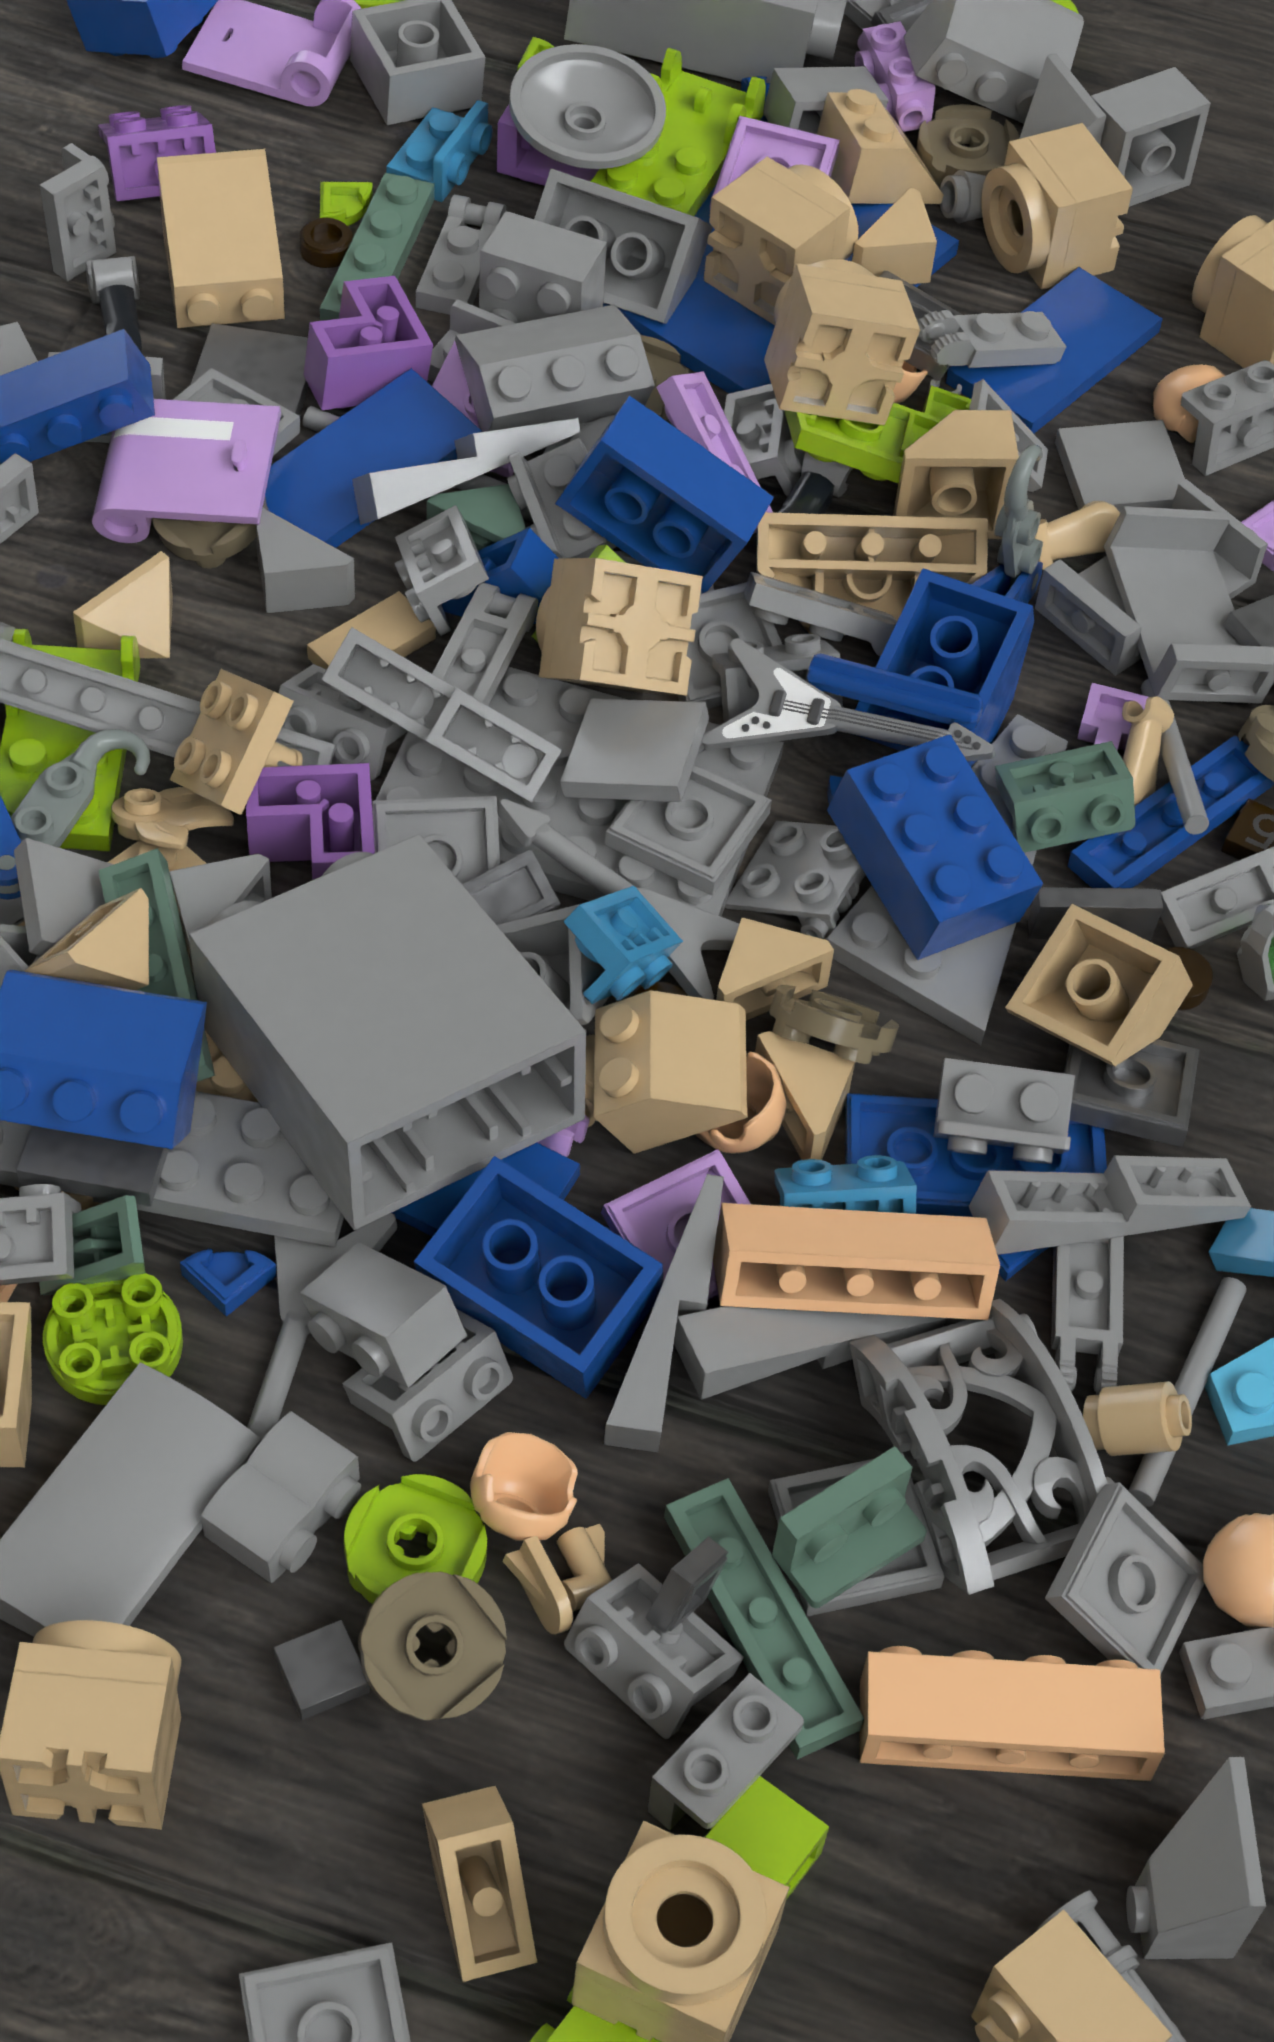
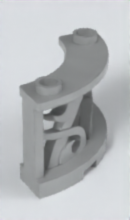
M996 1299L992 1301L988 1320L968 1319L886 1344L875 1335L849 1342L862 1407L877 1420L892 1444L901 1453L910 1450L923 1473L925 1480L916 1482L914 1488L922 1506L943 1574L947 1579L970 1595L994 1587L993 1580L1067 1556L1099 1492L1104 1485L1112 1484L1114 1481L1109 1477H1105L1094 1442L1075 1398L1055 1361L1038 1338L1035 1326L1027 1314L1019 1315L1001 1299ZM995 1353L996 1359H990L985 1356ZM969 1361L968 1367L958 1365L960 1363ZM943 1388H947L950 1406L945 1409L932 1408L927 1399H935L941 1402L944 1393ZM967 1391L985 1394L1004 1401L1031 1417L1027 1446L1012 1477L1007 1468L987 1451L968 1445L950 1446L946 1436L954 1430L962 1418L967 1403ZM1052 1444L1058 1457H1049ZM975 1471L984 1476L986 1479L982 1490L979 1492L969 1491L963 1474ZM991 1485L994 1487V1489H995L996 1492L998 1493V1495H997L995 1498H994V1493H993V1489H992ZM1057 1487L1065 1488L1071 1493L1078 1524L1043 1535L1033 1518L1027 1501L1031 1496L1033 1504L1042 1515L1050 1519H1057L1062 1508L1055 1501L1052 1490ZM1013 1521L1023 1542L987 1553L986 1546L996 1539Z

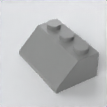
M931 0L904 35V40L917 77L1024 124L1047 55L1056 53L1071 71L1084 19L1082 15L1051 0Z
M552 168L550 169L534 218L537 221L607 242L603 303L615 304L618 308L664 324L668 322L695 280L707 245L708 235L713 228L712 225L698 217Z
M615 304L459 334L455 337L474 410L482 432L574 418L579 419V424L594 421L605 416L616 415L629 395L645 406L655 387L640 333Z

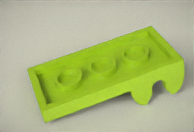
M667 48L661 67V78L651 74L663 93L666 105V117L659 140L649 152L631 163L613 168L599 169L590 182L695 216L718 182L739 116L759 121L763 117L766 85L764 79L752 76L746 93L682 71L681 52Z
M15 628L14 643L136 682L139 680L141 666L136 636L122 635L121 650L32 645L28 629ZM5 704L6 720L0 745V795L10 818L40 774L48 767L61 762L73 754L80 744L89 736L95 734V732ZM110 750L102 756L97 764L93 799L59 848L110 851L115 825L111 816V807L113 802L119 799L127 750Z

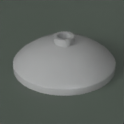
M571 44L556 46L539 52L519 68L510 89V114L519 133L542 154L569 166L584 169H607L631 163L649 152L657 143L663 131L666 105L658 83L640 64L621 53L604 47Z

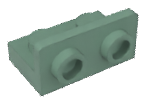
M1112 741L995 766L996 786L1013 818L1014 837L1024 853L1128 831L1135 827L1133 777Z
M896 1446L780 1517L772 1557L811 1607L820 1608L925 1540L927 1529L906 1504V1499L904 1498L913 1467Z

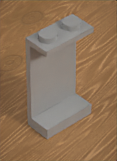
M1187 479L1178 483L1171 509L1227 512L1210 496L1203 493ZM1228 512L1230 522L1213 552L1230 599L1256 583L1268 543ZM1107 556L1079 574L1061 559L1044 569L1035 609L1115 676L1142 659L1137 646L1142 626L1127 615Z
M1124 506L1104 545L1126 613L1142 626L1137 646L1154 696L1160 697L1163 700L1262 703L1274 683V647L1242 646L1223 626L1230 612L1234 611V607L1213 551L1230 522L1228 512Z

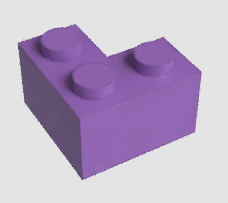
M395 276L344 281L339 319L310 322L303 375L321 410L357 406L411 368L425 381H428L433 343Z
M369 763L263 767L246 804L249 855L261 854L269 858V862L312 860V880L321 877L334 862L346 855L355 852L375 854Z

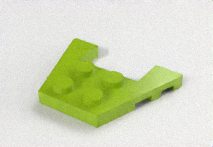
M931 385L922 412L893 402L885 425L784 411L794 448L803 450L822 462H837L858 469L871 479L879 481L890 480L899 484L904 450L954 410H969L971 399Z

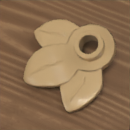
M185 787L169 788L160 792L145 788L133 789L126 792L123 797L115 800L111 807V816L114 822L118 824L120 835L131 840H142L151 845L171 849H184L188 842V831L234 825V817L229 809Z

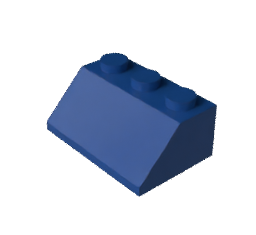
M11 969L6 971L0 988V1120L173 1149L191 1131L207 1002Z

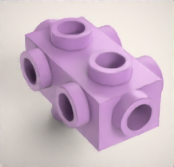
M901 21L863 29L857 42L860 51L855 54V67L866 66L888 98L886 109L902 131L908 132L919 129L924 120H926V123L932 121L936 86L915 75L904 40V35L907 32Z

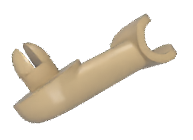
M1092 501L1081 509L1048 523L1046 519H1041L1035 539L1043 542L1039 559L1043 563V570L1053 564V560L1106 552L1104 545L1120 515L1119 510L1114 505L1105 501Z
M1157 696L1146 699L1144 710L1136 701L1125 702L1122 709L1123 719L1131 723L1123 761L1133 777L1135 806L1156 790L1162 733L1170 728L1174 719V713L1169 704Z

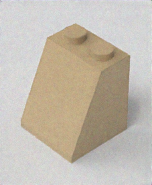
M265 149L157 157L164 246L177 328L210 326L212 323L233 324L285 319L283 275Z

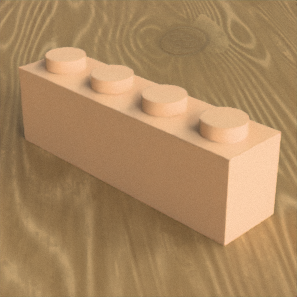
M721 1203L713 1255L720 1306L974 1320L989 1319L1000 1269V1262L987 1218Z
M907 1646L887 1647L880 1652L868 1651L860 1679V1712L864 1717L860 1730V1763L1151 1781L1165 1754L1160 1670L1138 1668L1135 1663L1127 1660H1107L1096 1666L1066 1664L1062 1658L1052 1655L1032 1656L1024 1661L994 1659L989 1653L974 1650L958 1652L952 1657L922 1655L919 1650Z

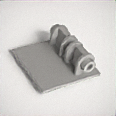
M776 821L728 896L725 908L798 916L802 925V934L826 939L836 928V923L840 918L839 913L846 912L851 906L852 899L857 896L859 885L866 874L837 826Z

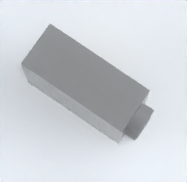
M570 0L564 39L586 45L604 47L619 53L663 63L667 48H672L681 52L682 68L742 82L743 78L765 76L767 77L766 83H770L774 68H803L806 54L833 60L847 0Z
M420 834L375 854L355 852L346 855L334 862L321 877L262 903L242 901L228 906L219 912L206 927L189 934L198 1001L207 1002L204 1023L206 1032L261 1106L268 1109L280 1127L281 1133L353 1230L359 1229L485 1168L494 1156L501 1160L585 1119L586 1030Z

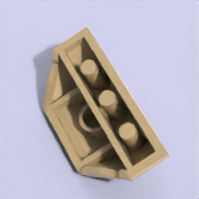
M765 512L757 526L756 572L758 574L886 612L892 615L896 621H898L923 568L968 584L974 583L987 574L988 518ZM799 621L809 634H813L809 631V623Z

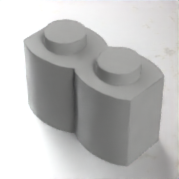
M292 1411L289 1412L266 1434L251 1454L247 1463L235 1471L210 1500L201 1514L204 1537L270 1583L279 1578L286 1569L292 1573L296 1572L307 1561L316 1546L317 1537L314 1535L315 1531L331 1516L335 1519L343 1517L355 1503L361 1490V1483L358 1482L360 1479L358 1456Z

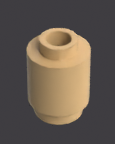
M1169 1381L1104 1387L1099 1395L1087 1396L1084 1403L1083 1418L1096 1450H1106L1110 1456L1177 1451L1180 1448L1182 1436H1189L1191 1432L1192 1415L1189 1401L1186 1395H1178L1174 1385Z

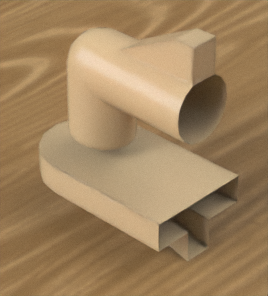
M600 1524L588 1528L576 1527L558 1538L557 1545L574 1575L572 1578L563 1581L559 1579L537 1536L524 1539L520 1550L506 1554L503 1559V1563L520 1581L538 1618L550 1634L556 1635L568 1631L572 1627L573 1612L582 1608L589 1595L612 1581L604 1565L605 1532Z

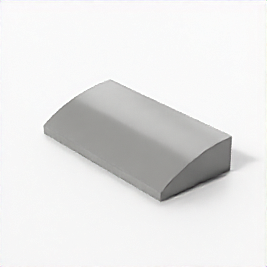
M140 1362L0 1539V1619L33 1637L44 1627L65 1621L94 1620L130 1626L202 1530L201 1514L210 1500L227 1479L242 1465L247 1463L253 1451L262 1441L261 1438L209 1400L174 1379Z

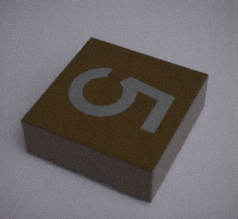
M1248 799L1225 838L1221 850L1239 860L1274 847V810L1251 799Z

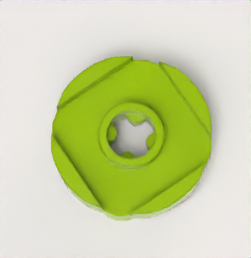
M426 1474L402 1476L401 1483L389 1485L379 1491L378 1485L366 1492L353 1507L344 1531V1552L349 1583L354 1590L361 1593L371 1604L390 1585L414 1573L444 1572L451 1575H459L478 1583L486 1563L487 1534L485 1525L483 1526L481 1518L474 1509L472 1499L454 1483ZM417 1532L428 1535L427 1547L433 1551L426 1556L420 1555L418 1558L407 1557L404 1555V1549L396 1545L400 1538L412 1540Z

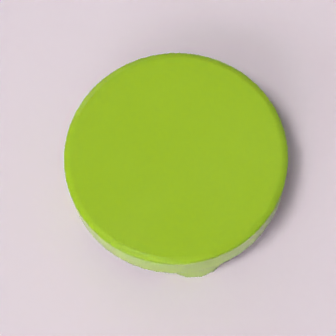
M145 1273L131 1275L123 1280L87 1285L80 1283L63 1285L52 1298V1309L47 1316L43 1330V1346L48 1368L54 1379L64 1390L83 1401L107 1405L140 1362L170 1377L181 1358L183 1334L180 1316L173 1301L162 1290L160 1281L154 1276Z

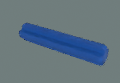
M822 653L814 655L808 668V683L828 693L949 725L956 722L968 730L976 728L982 715V697L967 691Z

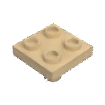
M221 669L216 680L208 685L202 695L200 702L201 713L190 736L184 739L177 749L174 758L175 769L170 780L241 815L263 767H278L277 763L279 761L291 766H302L303 757L300 751L276 742L294 701L275 691Z

